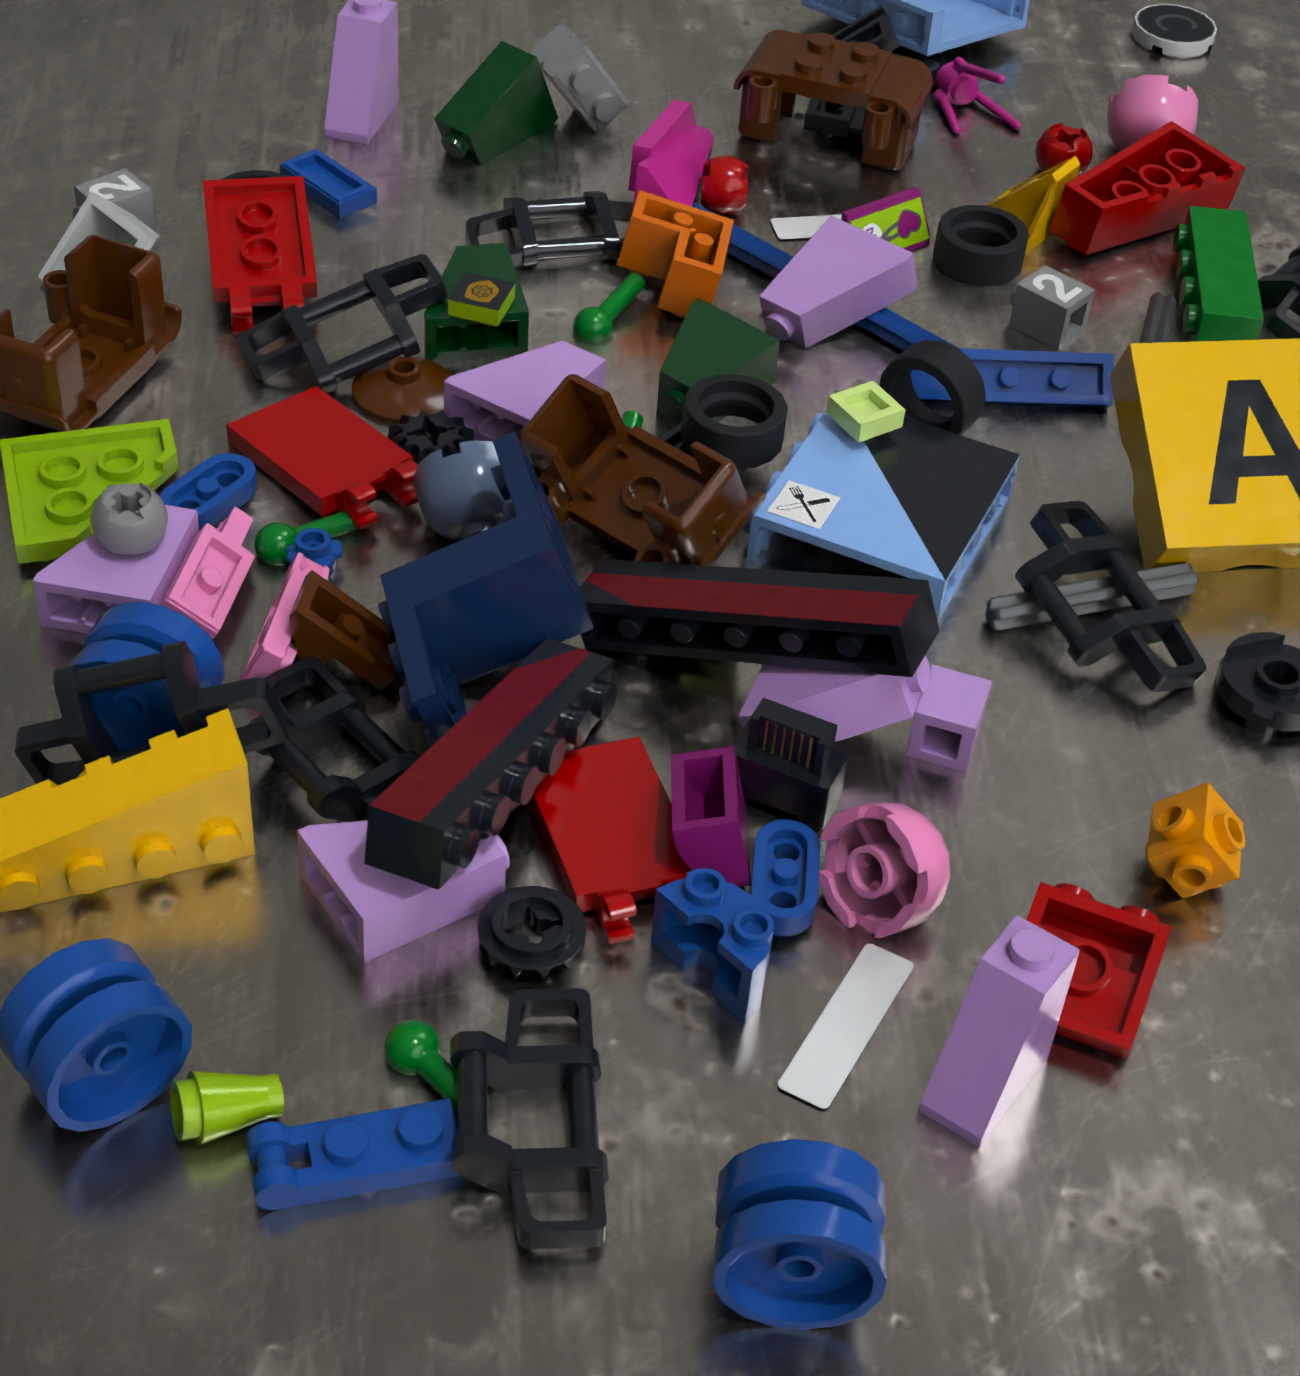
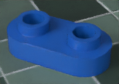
M232 453L218 454L206 459L166 487L161 492L160 497L164 505L197 510L200 531L206 523L212 526L216 525L229 515L234 506L239 508L256 494V468L254 463L245 456Z
M776 820L764 825L756 835L753 853L750 894L771 915L775 925L773 934L779 936L796 935L808 929L814 921L818 900L820 840L810 827L794 820Z

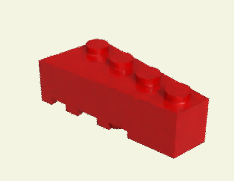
M1171 121L1065 184L1049 231L1064 240L1069 247L1088 255L1176 228L1178 223L1185 224L1189 206L1228 210L1246 167Z

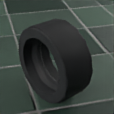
M986 205L956 207L950 209L940 218L933 258L939 269L956 280L979 286L999 285L1013 280L1021 273L1029 233L1025 224L1019 218L1000 208ZM970 243H979V244L989 245V246H992V247H983V246L973 245V244H970Z
M925 339L910 345L890 362L881 374L879 384L885 392L906 409L904 417L958 435H962L981 416L986 400L983 378L974 362L959 348L941 340ZM912 370H921L933 376L945 387L952 401L953 417L941 416L931 411L920 401L913 388Z
M739 374L713 375L697 381L687 391L683 406L681 437L686 449L692 454L690 445L698 441L732 460L737 469L756 468L772 461L781 452L788 406L783 395L765 381ZM736 416L746 418L757 424L737 427L721 424L711 418Z

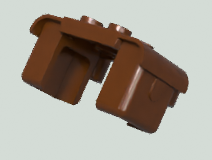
M773 30L762 38L735 80V90H739L742 86L738 130L744 137L776 144L779 115L792 118L796 94L863 109L865 113L861 144L864 147L861 163L898 171L904 165L917 139L921 109L932 89L933 76L930 69L923 62L892 54L891 51L879 49L878 46L872 43L859 42L854 44L836 40L827 33L799 34L785 30Z
M89 235L64 257L65 270L52 271L43 277L48 319L54 325L32 344L14 338L10 309H4L0 313L1 414L56 432L86 429L95 419H99L156 363V360L175 341L182 320L181 308L164 301L161 261L156 253L99 235Z
M570 374L563 379L520 432V441L556 514L559 526L561 527L570 517L575 522L633 555L635 561L713 566L766 499V495L761 491H758L754 496L747 494L735 463L700 442L696 441L690 445L695 457L693 458L636 425L632 429L624 425L611 394L576 374Z

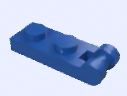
M450 1098L290 1127L276 1121L264 1122L252 1127L245 1137L248 1158L251 1163L258 1167V1172L252 1181L257 1206L266 1210L286 1209L461 1176L452 1168V1143L459 1137V1132ZM309 1160L310 1167L297 1170L288 1165V1163Z

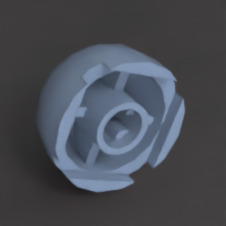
M472 440L459 443L460 453L443 458L442 449L430 453L418 464L414 474L418 503L426 523L441 537L456 543L507 521L503 506L511 503L512 500L504 501L491 472L492 467L500 464L493 441Z

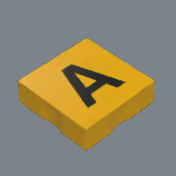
M1300 338L1130 343L1110 373L1121 441L1130 461L1133 474L1134 491L1132 503L1144 569L1182 562L1191 564L1193 571L1197 573L1221 572L1226 569L1246 565H1265L1281 569L1300 568Z

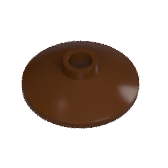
M398 356L356 375L352 382V398L356 406L366 415L379 421L399 424L401 415L417 417L421 409L427 414H437L444 410V381L452 376V373L442 365L428 359Z

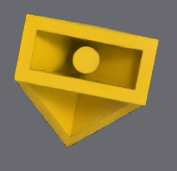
M1076 156L1007 189L986 205L1014 214L1025 224L1029 233L1025 255L1053 234L1049 231L1065 184L1078 177L1080 162Z

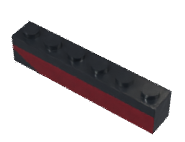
M601 559L580 586L594 626L593 629L581 634L585 649L913 677L940 631L928 580Z
M546 638L369 805L364 864L437 890L459 868H467L472 862L477 849L490 835L497 836L504 827L507 817L520 804L526 805L530 801L539 783L548 774L554 775L558 771L563 758L574 746L580 747L583 745L589 731L600 719L606 720L609 717L617 696V686L611 683L614 659Z

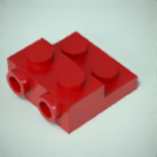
M1040 882L1026 920L1080 949L1056 1034L1128 1059L1172 926L1160 923L1156 915L1140 907L1126 905L1119 909L1096 901L1092 894L1081 887L1067 883H1059L1052 886Z

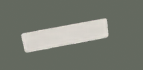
M866 944L778 1081V1087L821 1109L828 1108L911 973L914 964L910 960L874 944Z

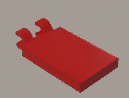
M304 177L203 180L214 303L230 302L233 336H239L244 331L253 327L252 307L282 305L283 310L296 304L300 308L304 306V298L318 297Z
M317 386L226 424L229 444L322 517L335 511H344L349 515L353 527L360 530L379 521L378 515L367 506L366 502L376 498L377 492L382 489L391 495L395 502L403 508L418 502L415 486L412 483L418 464L413 461V456Z
M639 736L572 749L563 758L558 771L554 775L548 774L539 783L529 801L568 897L579 906L582 913L595 910L608 944L635 939V932L629 920V917L637 915L634 901L655 897L657 888L678 879H685L688 873L693 871L678 854L672 834V803Z

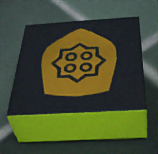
M466 272L448 299V315L498 326L515 299L516 283Z

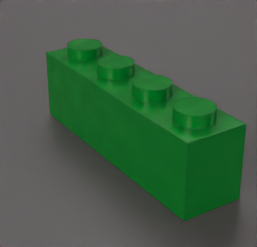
M1189 206L1185 224H1177L1173 240V252L1179 253L1176 278L1182 279L1179 304L1186 306L1182 324L1183 333L1190 334V342L1258 340L1264 316L1247 212Z

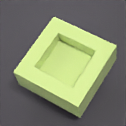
M872 380L829 395L826 413L859 443L902 428L906 409Z

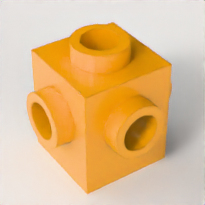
M1209 782L1153 803L1149 841L1145 846L1147 862L1154 874L1159 878H1164L1182 899L1209 889L1219 888L1240 877L1241 850L1245 847L1246 843L1243 822Z

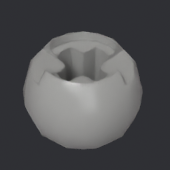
M140 483L119 484L115 486V484H112L94 500L90 523L96 539L109 552L116 555H136L149 553L165 537L169 518L162 498L148 485Z

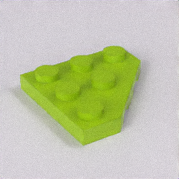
M161 419L0 439V450L18 564L53 561L94 534L90 523L93 503L108 486L112 484L116 486L119 484L142 483L155 490L178 471L177 450L170 420Z

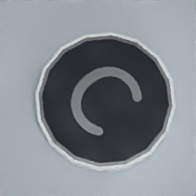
M1176 4L1146 6L1138 10L1132 26L1133 37L1141 46L1152 50V46L1155 45L1163 48L1161 54L1180 58L1195 57L1206 53L1209 46H1213L1217 33L1215 22L1206 14L1193 8Z

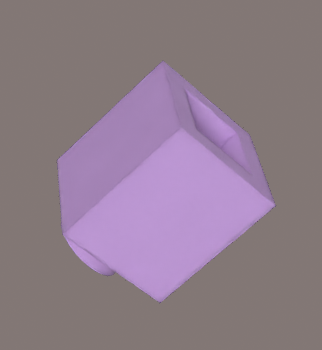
M932 664L930 684L928 689L921 693L917 704L905 756L966 773L982 726L992 681Z

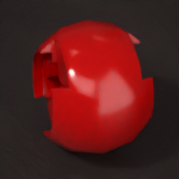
M1064 123L1054 124L1043 132L1036 144V161L1041 171L1044 172L1076 156L1080 162L1078 176L1085 172L1092 160L1093 143L1083 128L1080 130L1063 126Z
M729 155L715 156L706 161L703 165L701 205L720 216L734 215L746 207L748 165L739 158Z

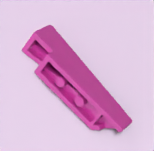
M674 99L634 143L628 190L634 191L633 208L639 190L692 207L703 174V165L708 159L714 140L712 133L706 127L696 124L692 103Z

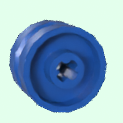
M136 601L112 606L102 614L86 637L82 651L75 655L70 664H78L81 669L160 653L163 645L186 641L193 654L200 688L221 685L225 676L222 655L204 630L188 617L162 605ZM166 679L91 694L93 710L118 749L147 744L149 739L171 730H175L178 737L187 735L175 714Z
M111 938L85 940L50 955L27 972L6 997L0 1011V1049L18 1073L29 1083L30 1090L56 1124L61 1128L83 1132L113 1125L136 1114L158 1097L183 1067L192 1047L193 1025L165 988L158 985L153 974L130 945Z
M789 1139L762 1143L735 1155L719 1172L716 1191L715 1225L718 1231L714 1246L712 1285L722 1303L747 1319L773 1327L805 1330L839 1326L862 1317L873 1309L883 1299L887 1283L886 1245L882 1239L886 1221L885 1185L877 1168L857 1152L823 1141Z

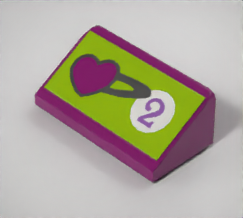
M913 187L842 212L841 220L908 251H913L930 244V231L921 190L918 187Z

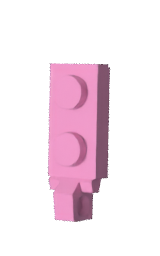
M236 506L232 508L227 518L218 524L217 528L206 523L195 535L160 605L188 617L204 630L211 639L220 631L255 558L254 554L242 546L254 518Z
M300 552L297 553L287 570L277 596L270 605L239 681L258 677L265 678L292 665L297 649L296 645L290 642L293 631L289 615L305 576L313 570L328 581L330 568L319 565L304 557V554Z

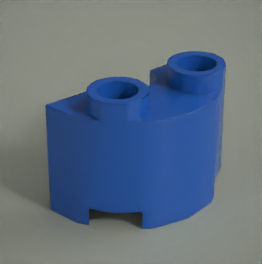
M695 869L689 872L685 879H678L657 888L651 943L682 970L689 967H701L712 972L714 977L711 995L744 1024L760 1008L775 926L771 915L764 910L753 895L730 882H726L724 876L713 869Z

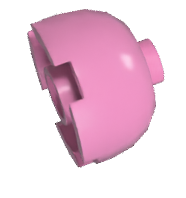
M1142 75L1123 82L1122 90L1115 94L1114 97L1110 96L1107 111L1108 135L1119 152L1171 121L1194 135L1198 117V98L1193 89L1188 85L1183 90L1179 86L1168 84L1169 76Z
M869 802L853 806L836 814L823 830L820 841L828 840L825 851L826 869L819 870V884L827 905L841 923L848 928H852L858 922L869 933L875 934V938H884L900 933L927 920L946 895L951 877L950 854L944 838L928 817L905 804Z

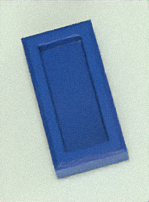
M317 148L279 165L280 174L303 176L306 197L338 219L377 203L376 187Z

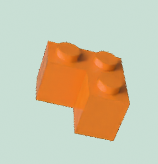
M639 190L617 266L630 269L640 276H653L664 280L657 308L669 311L673 315L685 319L692 302L700 298L712 304L723 272L734 220Z

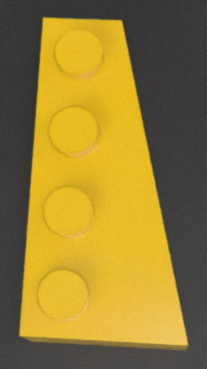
M229 708L207 716L208 726L178 738L175 730H171L149 739L151 749L113 763L108 755L85 764V770L76 779L61 785H57L48 779L0 798V913L20 910L37 904L81 894H90L111 887L146 879L160 878L168 874L255 855L248 763Z

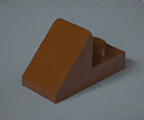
M311 570L304 578L289 615L299 661L313 656L325 664L333 657L382 691L395 680L397 670L388 649L389 644L396 642V637H392L389 634L381 618Z

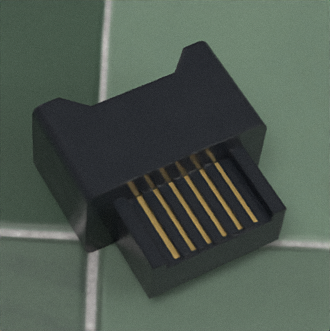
M763 697L751 715L750 720L732 745L735 746L744 799L752 798L796 815L801 823L810 827L814 832H823L841 802L848 762V754L834 748L838 725Z

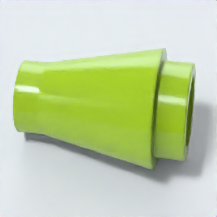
M189 1071L187 1079L172 1081L170 1085V1111L175 1135L179 1141L194 1139L198 1145H202L264 1120L282 1117L284 1113V1094L278 1074L248 1075Z

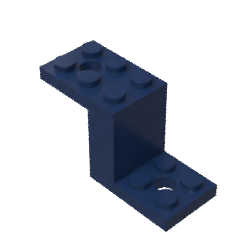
M515 431L493 440L500 464L492 467L491 472L504 501L512 500L511 503L503 506L507 521L380 575L386 600L378 603V608L389 634L392 637H396V642L388 645L389 653L398 674L403 680L406 679L407 685L399 688V694L411 721L417 723L423 720L426 726L423 727L429 748L468 713L460 687L461 684L527 657L546 638L563 642L594 628L556 514Z

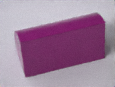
M735 746L671 755L672 834L679 856L691 870L699 868L713 869L721 873L726 882L736 886H750L747 812Z

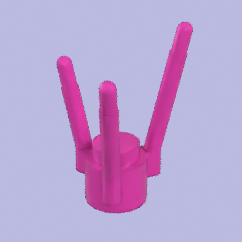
M961 57L955 58L954 61L946 63L940 68L935 78L937 91L933 94V99L940 104L948 125L954 134H959L961 129L950 102L955 105H966L973 100H976L1014 130L1018 131L1021 129L1022 124L979 90L976 77L1003 84L1006 80L1003 75L969 64Z

